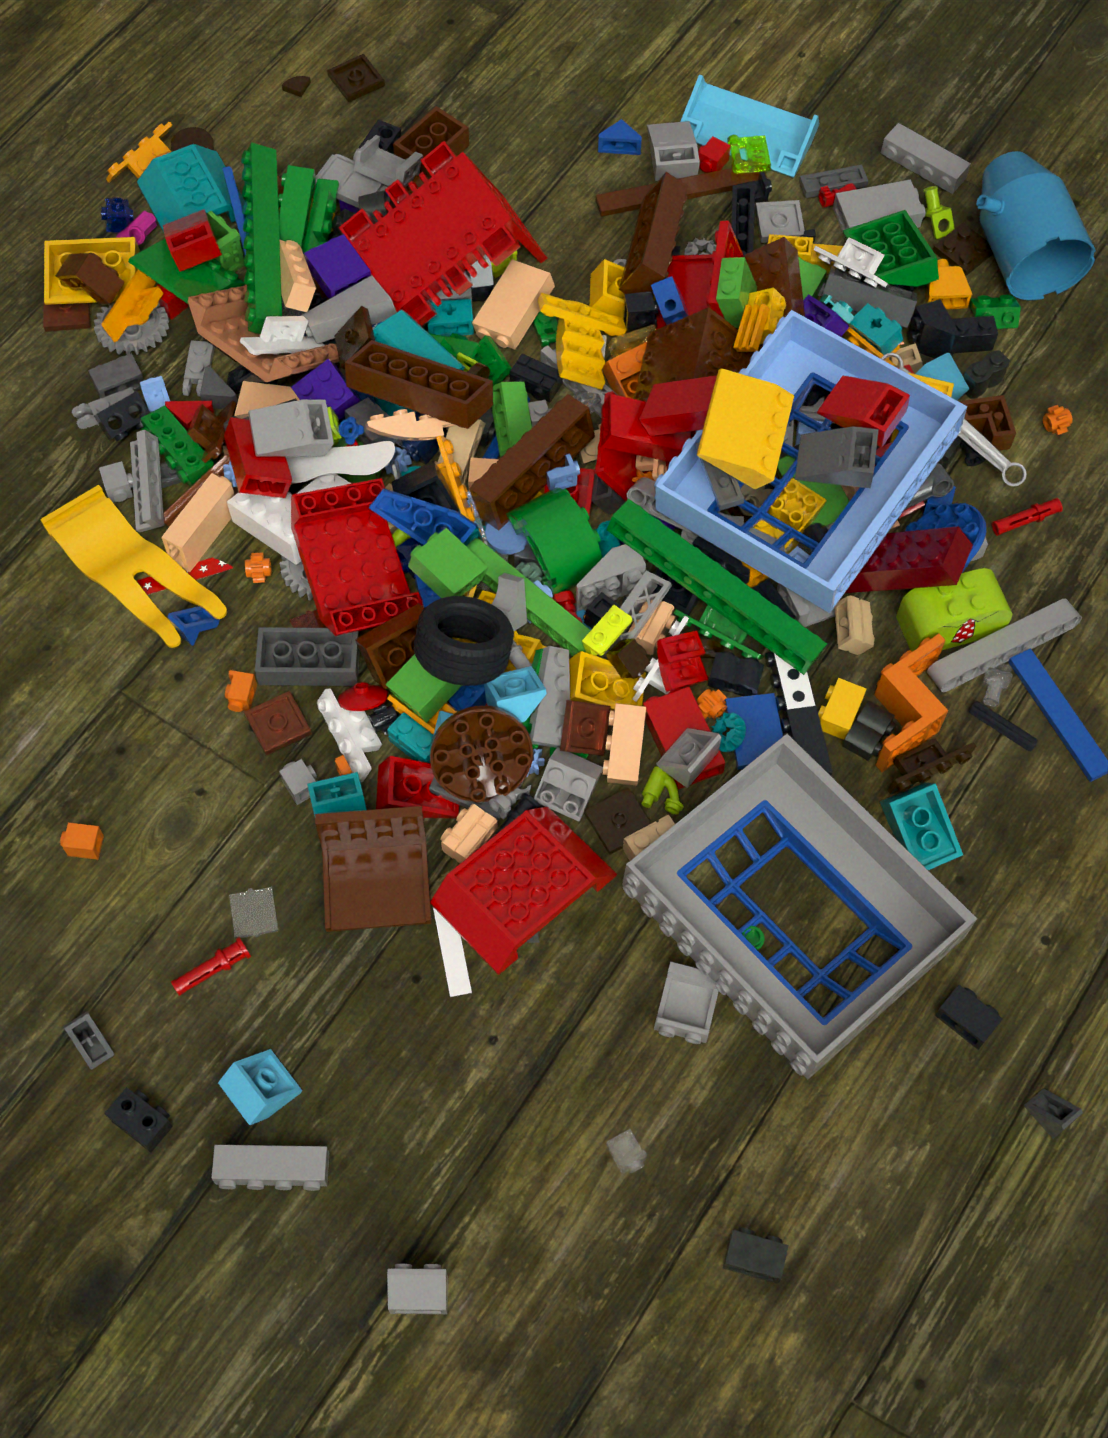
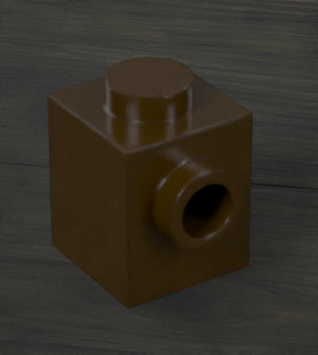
M622 639L605 654L621 678L636 679L645 672L644 668L651 663L646 656V650L635 639Z

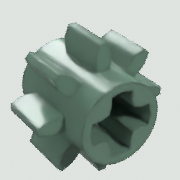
M522 561L515 567L532 583L536 580L542 581V570L535 563L525 564Z

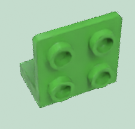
M210 211L207 213L222 253L215 260L219 261L224 269L236 272L244 266V252L240 244L241 237L236 229H231L226 225L221 216H216Z

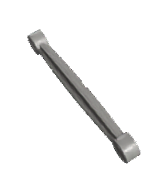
M887 353L881 358L885 360L891 356L896 357L900 362L899 369L907 374L911 373L903 367V360L898 354ZM964 418L958 436L1000 470L1002 478L1007 485L1018 486L1022 484L1026 479L1024 466L1016 462L1011 463ZM1011 466H1018L1022 469L1023 476L1017 483H1011L1006 479L1005 472Z

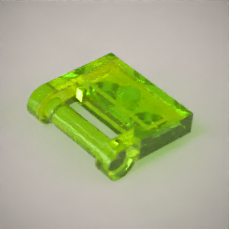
M730 135L727 138V144L731 145L733 159L731 165L734 173L771 171L765 135L752 137ZM739 149H745L747 162L741 160Z

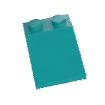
M925 782L904 793H899L880 801L887 822L897 841L927 870L963 855L936 783Z

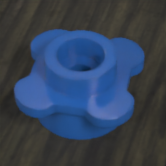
M348 417L340 423L339 433L341 437L346 439L345 442L348 445H352L355 443V439L364 433V427L358 425L354 417Z

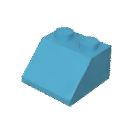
M532 666L504 672L496 679L484 684L487 705L504 709L516 716L521 722L527 720L547 694L546 688Z
M271 1049L234 1062L218 1082L249 1125L269 1118L302 1092V1089Z

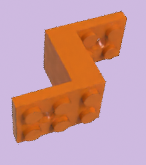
M937 634L932 639L927 637L919 644V648L913 652L911 650L907 651L901 656L899 662L894 665L890 663L881 671L882 675L877 682L874 696L890 713L895 715L894 718L903 727L901 729L902 732L896 736L891 734L882 743L883 748L878 753L879 758L876 763V767L882 773L894 765L893 760L896 756L922 745L936 735L948 713L946 707L918 678L920 674L938 660L946 641L940 634Z

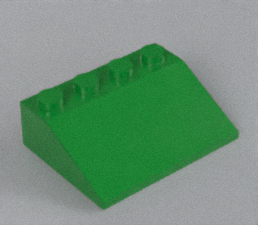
M906 210L842 230L846 240L848 238L854 239L885 255L874 275L886 283L918 287L939 280L937 256Z
M166 239L130 257L128 261L187 304L188 298L191 296L245 285L235 272L221 267L222 264L215 259L179 271L170 253Z

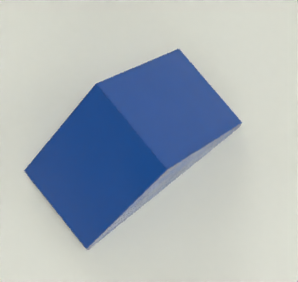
M621 119L599 134L598 152L640 155L642 137Z

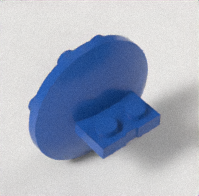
M942 503L916 522L910 523L906 527V531L959 526L973 544L962 571L963 573L984 542L986 522L982 514L974 506L966 503Z

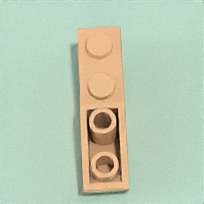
M407 409L393 412L394 416L384 417V414L371 416L370 421H367L365 424L367 430L378 435L409 441L433 440L438 436H444L443 428L456 426L429 415L420 416L419 421H416L415 413H408Z

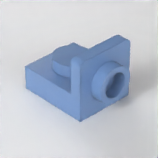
M570 454L565 455V467H556L547 472L549 491L556 487L564 489L577 485V475H580V468L578 462L573 461Z

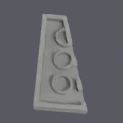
M548 646L543 648L538 675L546 688L547 694L535 708V712L531 713L530 723L532 724V729L529 736L532 744L560 748L566 700H570L569 650Z

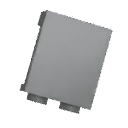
M375 135L372 139L367 140L365 145L356 150L353 157L355 161L354 171L390 186L398 179L406 187L414 179L415 175H419L422 163L420 160L423 158V155L414 152L407 160L379 148L380 136Z
M670 962L654 1030L659 1031V1034L666 1037H674V1035L684 1037L689 1043H706L719 992L714 985L715 982L709 975H703L697 968Z

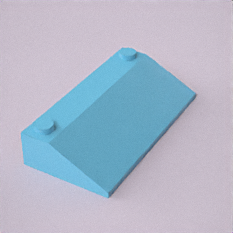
M702 75L698 76L681 122L690 121L697 144L705 146L711 137L714 136L731 145L730 156L752 164L761 162L764 168L792 178L795 177L820 124L817 115H814L813 119L810 120L707 84Z

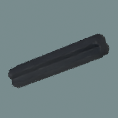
M975 701L971 706L970 714L1027 751H1032L1036 746L1038 740L984 704Z

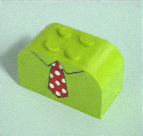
M982 568L961 573L957 585L912 589L903 597L896 618L907 644L913 652L919 648V644L927 637L932 639L937 634H940L946 640L942 650L978 641L1008 626L1013 614L994 572L991 569Z

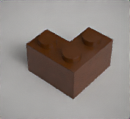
M91 252L69 254L55 275L70 289L83 290L99 304H111L124 284V281L118 277L117 271L106 267L101 263L102 259Z
M1004 395L959 401L967 406L964 418L982 433L999 451L1011 448L1016 436V430Z

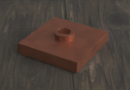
M44 303L43 328L45 332L90 328L91 303L45 305Z
M290 691L244 712L266 755L312 734Z
M566 700L560 751L604 756L611 706Z

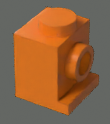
M230 670L228 675L231 684H227L225 690V698L229 702L228 709L235 712L247 711L251 709L257 688L255 676L250 673Z

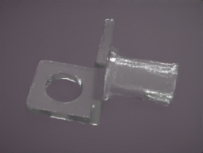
M1001 664L995 668L989 667L987 672L984 673L981 684L987 686L983 699L984 704L992 707L998 706L1001 692H1006L1013 676L1011 666Z

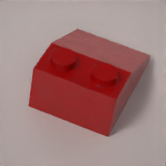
M389 756L378 765L376 809L422 806L423 818L457 819L459 815L458 804L442 798L443 796L441 795L437 796L430 792L429 787L434 778L430 763Z

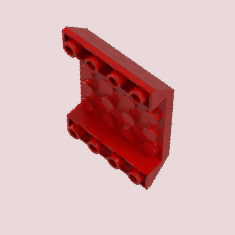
M382 478L293 494L291 496V529L319 618L335 636L378 627L418 603L423 606L419 592L410 594L387 520L369 509L370 504L383 488L385 489Z
M547 806L523 812L449 872L430 901V904L499 975L518 959L517 949L587 890L593 887L598 892L614 879L617 873Z

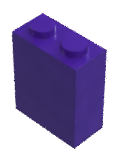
M344 234L332 238L328 242L311 248L304 253L311 275L328 299L371 276L370 269Z

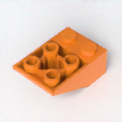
M647 342L608 360L604 364L602 371L610 387L617 395L633 399Z

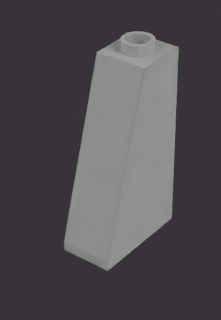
M371 275L301 316L308 320L305 330L306 336L308 338L312 336L316 343L319 344L335 338L334 335L361 306L368 309L372 325L385 321L397 312L391 297Z

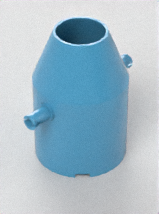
M1009 152L994 159L984 170L982 193L977 199L976 205L980 209V225L1010 293L1016 298L1023 300L1044 299L1043 295L1054 291H1056V294H1059L1069 289L1089 272L1095 261L1093 256L1096 250L1063 180L1023 152Z

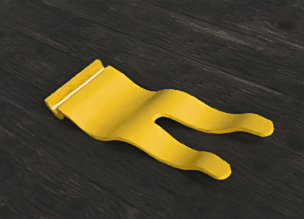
M100 485L95 486L40 519L50 537L61 546L75 566L89 579L109 591L136 618L156 632L168 647L175 648L179 646L181 638L169 619L163 615L134 579L137 573L144 572L178 597L202 607L215 619H222L226 616L227 609L221 600L213 592L193 579L161 548L140 536L110 498L105 496Z

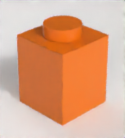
M68 823L66 831H63L61 834L60 844L67 856L98 860L104 835L99 826Z

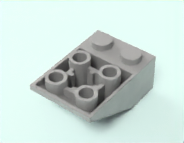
M690 121L647 125L655 181H658L665 172L677 179L698 175L699 154Z
M303 399L248 411L256 456H325L334 444L326 400Z
M626 544L612 548L576 585V612L586 611V608L601 592L614 601L619 597L630 594L645 573L646 563L643 557Z

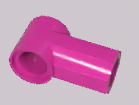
M144 210L123 231L119 232L116 238L135 237L137 244L140 245L157 226V219L152 213Z

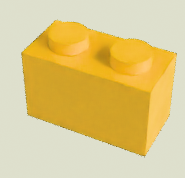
M838 678L835 686L830 685L825 699L829 700L827 706L822 705L818 713L822 731L844 740L855 720L866 688Z

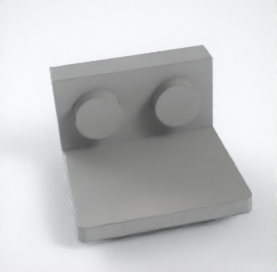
M778 583V593L796 616L795 620L800 622L802 626L806 627L835 617L834 608L831 613H828Z

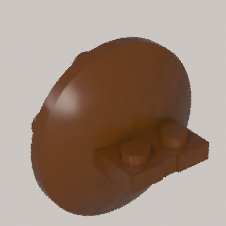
M474 706L456 712L440 725L431 742L430 764L437 782L449 794L465 801L488 802L497 794L508 795L524 781L531 768L533 747L526 727L516 716L498 707Z

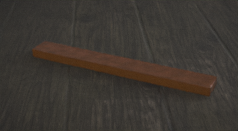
M759 162L679 178V180L688 185L687 199L731 191L733 190V185L757 181L759 172H763L764 168L762 163ZM656 183L596 195L595 200L601 217L640 209L642 199Z

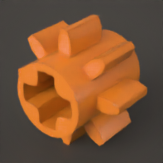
M1058 405L1047 408L1048 413L1043 416L1045 429L1057 435L1068 432L1067 427L1072 424L1071 412L1067 408L1059 407Z
M251 553V559L245 560L246 577H252L253 583H265L266 576H271L272 574L270 558H264L263 553Z
M707 689L698 697L696 702L699 704L698 706L704 719L712 717L715 720L716 717H720L726 711L725 699L727 697L719 689L716 692Z

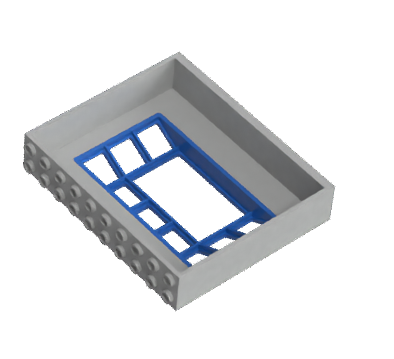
M788 734L784 735L628 862L622 883L625 893L630 898H635L641 904L643 912L648 917H653L659 923L661 931L666 936H671L677 942L679 950L696 962V967L703 975H709L715 982L714 985L717 990L723 995L727 994L733 1001L736 1010L742 1015L746 1014L752 1021L755 1030L761 1035L765 1034L771 1041L774 1050L780 1055L784 1054L791 1062L793 1070L800 1076L804 1075L807 1079L812 1077L966 937L977 920L947 888ZM761 813L765 815L781 839L762 856L757 853L743 832V828ZM735 835L753 861V864L735 879H731L716 857L715 851ZM785 847H788L868 927L862 935L823 969H819L739 887ZM705 859H708L725 884V887L710 900L686 877L688 873ZM730 894H734L754 915L739 930L715 907ZM762 923L780 941L783 947L770 959L766 960L744 937L751 929L747 930L744 936L742 935L750 926L756 927ZM874 935L900 949L881 967H877L855 952ZM789 953L813 975V978L798 991L774 968ZM847 959L872 974L853 992L848 991L828 977ZM818 984L824 985L844 999L825 1017H821L803 998Z

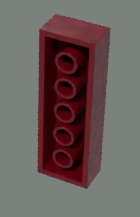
M959 526L887 533L845 593L957 585L973 544Z

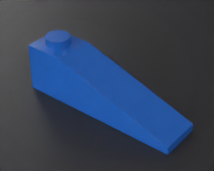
M384 488L369 506V509L423 545L427 543L432 534L435 532L440 533L445 528L464 543L477 527L475 523L455 510Z

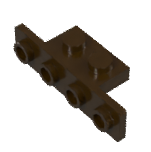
M935 738L896 756L893 763L902 776L894 780L888 792L890 795L898 791L904 793L917 782L923 784L938 772L940 774L946 773L956 763L962 765L968 762L973 757L971 754L977 747L976 744L973 742L952 753L946 754Z

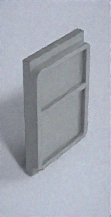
M332 154L316 175L314 189L319 178L337 180L339 182L337 199L359 208V196L385 191L388 185L354 171V160L340 154Z

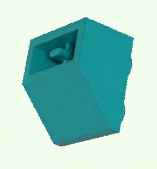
M358 772L307 784L314 816L315 814L367 810Z

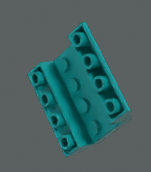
M196 144L186 146L154 158L137 180V184L163 233V225L205 209L206 214L210 211L215 215L226 212L230 221H235L223 174V167L225 165L217 151ZM238 190L241 206L243 209L245 200L243 199L240 191Z
M404 310L395 313L377 325L373 330L376 342L462 371L465 368ZM373 396L375 403L389 416H394L393 412L407 409L408 413L417 412Z

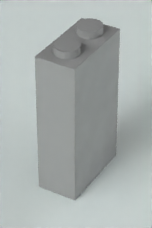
M911 179L836 193L833 210L841 230L902 210L907 211L917 228L921 227L922 220L925 217V207L920 203L918 190L914 188Z

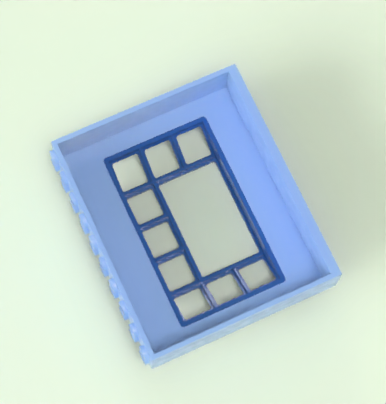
M791 310L786 317L783 316L779 320L775 332L768 334L761 350L754 352L746 369L742 368L739 374L777 384L794 395L787 427L795 419L816 432L831 430L829 427L832 421L825 418L821 424L799 412L814 384L831 392L842 375L888 383L910 395L907 412L896 426V429L899 430L898 435L882 458L877 455L875 457L876 466L874 467L871 488L860 487L820 543L814 541L767 513L771 505L796 474L799 450L783 442L781 451L796 460L782 479L775 477L774 481L769 483L775 488L761 507L758 508L744 500L743 504L737 505L753 515L742 526H739L718 513L721 510L718 507L700 458L697 456L696 443L700 442L703 430H696L692 439L688 438L684 443L680 455L672 458L667 472L664 475H659L655 481L654 499H656V510L816 606L831 613L960 433L967 406ZM737 479L738 484H739L740 489H741L742 486H743L745 483H743V482H741V481H739V480ZM760 520H764L771 526L784 532V534L771 545L749 532V530ZM793 538L814 551L802 563L781 551L780 548Z

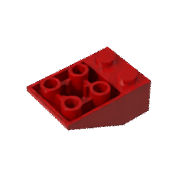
M205 209L163 225L167 245L179 271L222 255Z
M842 375L818 409L817 414L844 428L854 426L879 429L877 445L882 448L907 412L910 395L888 383Z

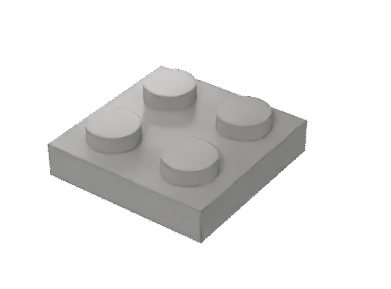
M799 200L756 203L755 211L761 243L768 242L769 234L798 237L804 235L805 230Z

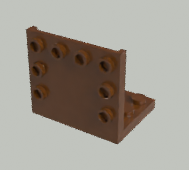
M708 307L649 333L633 399L647 402L654 384L715 376L721 368L739 373L742 368L746 369L754 352L736 351L733 347L738 329Z
M422 806L315 814V825L323 856L326 932L431 924L427 845Z

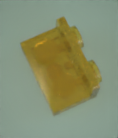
M655 325L612 338L607 344L612 359L647 342L649 333L656 330Z

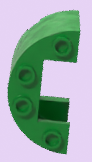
M556 487L506 513L516 535L524 534L544 573V576L541 577V583L550 588L553 597L554 594L575 587L602 559L598 544L601 542L598 532L592 529L588 522L590 519L588 512L584 507L580 508L566 488Z

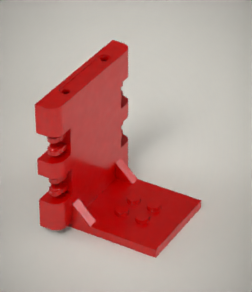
M445 141L420 160L432 177L429 179L422 171L419 174V178L424 184L419 188L411 180L408 185L413 191L412 194L398 179L385 189L396 207L394 208L387 200L384 203V207L389 213L384 217L376 209L373 214L378 222H375L362 208L339 227L370 269L371 275L391 297L396 312L404 310L421 327L437 315L429 299L431 298L438 307L442 302L436 293L442 289L446 296L450 297L453 295L448 284L459 296L472 287L473 283L465 270L467 269L473 278L477 276V271L472 264L478 260L481 267L487 268L489 264L483 257L485 254L497 267L521 247L517 241L519 240L540 263L548 259L503 194L464 152L457 156Z

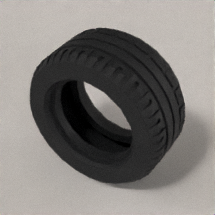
M466 596L444 597L433 601L419 615L414 641V653L421 666L432 676L442 681L463 686L481 685L496 679L505 671L511 653L514 631L506 615L486 601ZM452 638L467 639L476 643L460 642Z

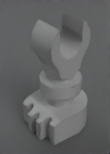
M522 782L514 791L506 796L495 795L489 800L491 809L497 812L500 807L502 810L500 816L502 819H505L511 810L510 806L516 803V800L521 799L522 793L530 794L531 785L526 789H519L523 785Z

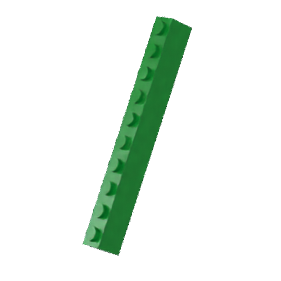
M251 142L248 150H244L241 158V163L244 164L242 180H244L242 197L245 198L242 210L245 215L243 231L246 232L243 248L246 249L244 267H247L244 284L247 285L245 303H247L248 307L245 320L248 321L249 332L261 334L266 317L282 316L276 149Z
M628 499L612 515L607 527L608 532L804 675L819 658L827 643L818 635L813 634L802 626L800 622L791 618L778 606L772 604L761 596L759 592L753 590L737 576L724 569L718 562L713 561L702 553L700 549L694 547L678 533L665 526L659 519L654 518L641 506Z

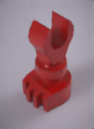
M853 183L847 184L839 190L833 189L832 191H830L828 186L821 187L818 194L820 205L823 208L832 206L836 193L856 190L857 188Z
M568 590L554 594L553 600L582 623L581 618L575 613L576 607L573 604H575L576 600L573 592Z

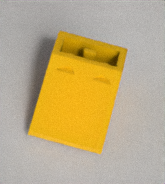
M792 478L767 513L803 534L804 530L815 520L827 500ZM760 520L753 527L776 539H779L784 534V532L776 529L764 520ZM791 538L784 545L785 553L789 554L794 550L799 541Z

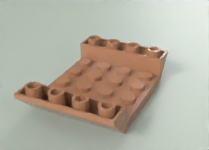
M247 285L188 298V304L198 334L265 382L314 370L327 359L334 364L340 362L336 344L315 347L293 354L253 355L249 353L247 348L240 342L241 337H260L261 334L248 331V321L245 320L248 308L247 303H245Z

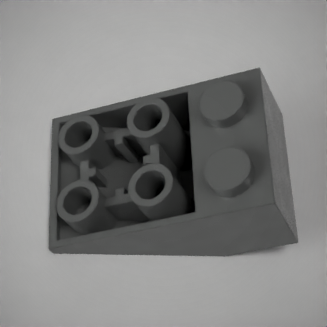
M853 426L801 434L795 480L871 488L879 429Z

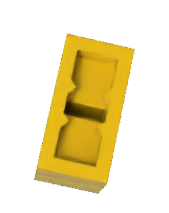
M775 288L749 293L748 305L753 307V305L757 304L761 307V304H766L770 308L760 344L764 343L768 334L775 332L776 326L783 317L786 307L785 298Z

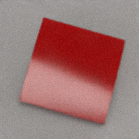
M697 630L662 638L657 641L659 668L666 692L709 680L700 656L705 654V650Z

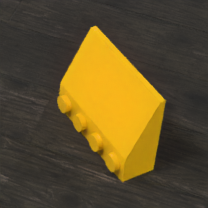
M135 237L45 241V305L97 302L83 290L70 289L55 276L69 254L90 252L98 255L102 259L101 263L106 267L117 271L118 277L124 281V284L112 301L116 302L138 270L128 262L130 257L140 252Z
M721 368L718 370L697 456L753 489L773 482L794 395L777 384Z

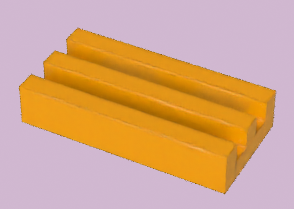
M757 304L753 305V307L745 305L733 347L736 351H758L770 310L766 304H761V307Z

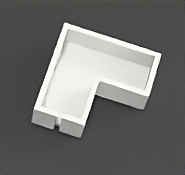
M325 474L317 477L297 494L351 483L337 474ZM288 492L286 498L237 493L227 501L232 521L295 565L301 562L291 529L292 494Z

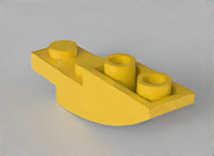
M769 234L768 238L769 244L785 237L798 250V257L813 265L821 266L827 270L826 274L829 273L830 267L835 262L831 261L828 264L818 258L820 254L813 249L817 246L838 257L843 246L813 244V238Z

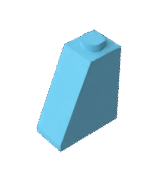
M946 353L926 363L915 373L916 375L954 383L951 398L958 400L969 390L950 353Z

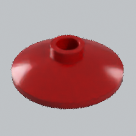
M360 682L343 691L338 697V704L341 708L349 711L370 710L382 705L387 700L388 693L381 686Z

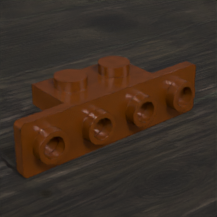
M233 400L219 412L218 416L214 415L203 404L194 414L187 434L190 435L194 442L205 448L201 459L204 463L211 458L216 459L223 450L221 445L225 442L224 423L235 415L236 402Z

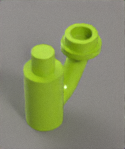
M658 766L654 767L642 792L644 799L641 804L646 808H651L653 802L659 800L664 787H666L670 798H667L665 801V810L671 814H679L684 806L679 802L675 781Z

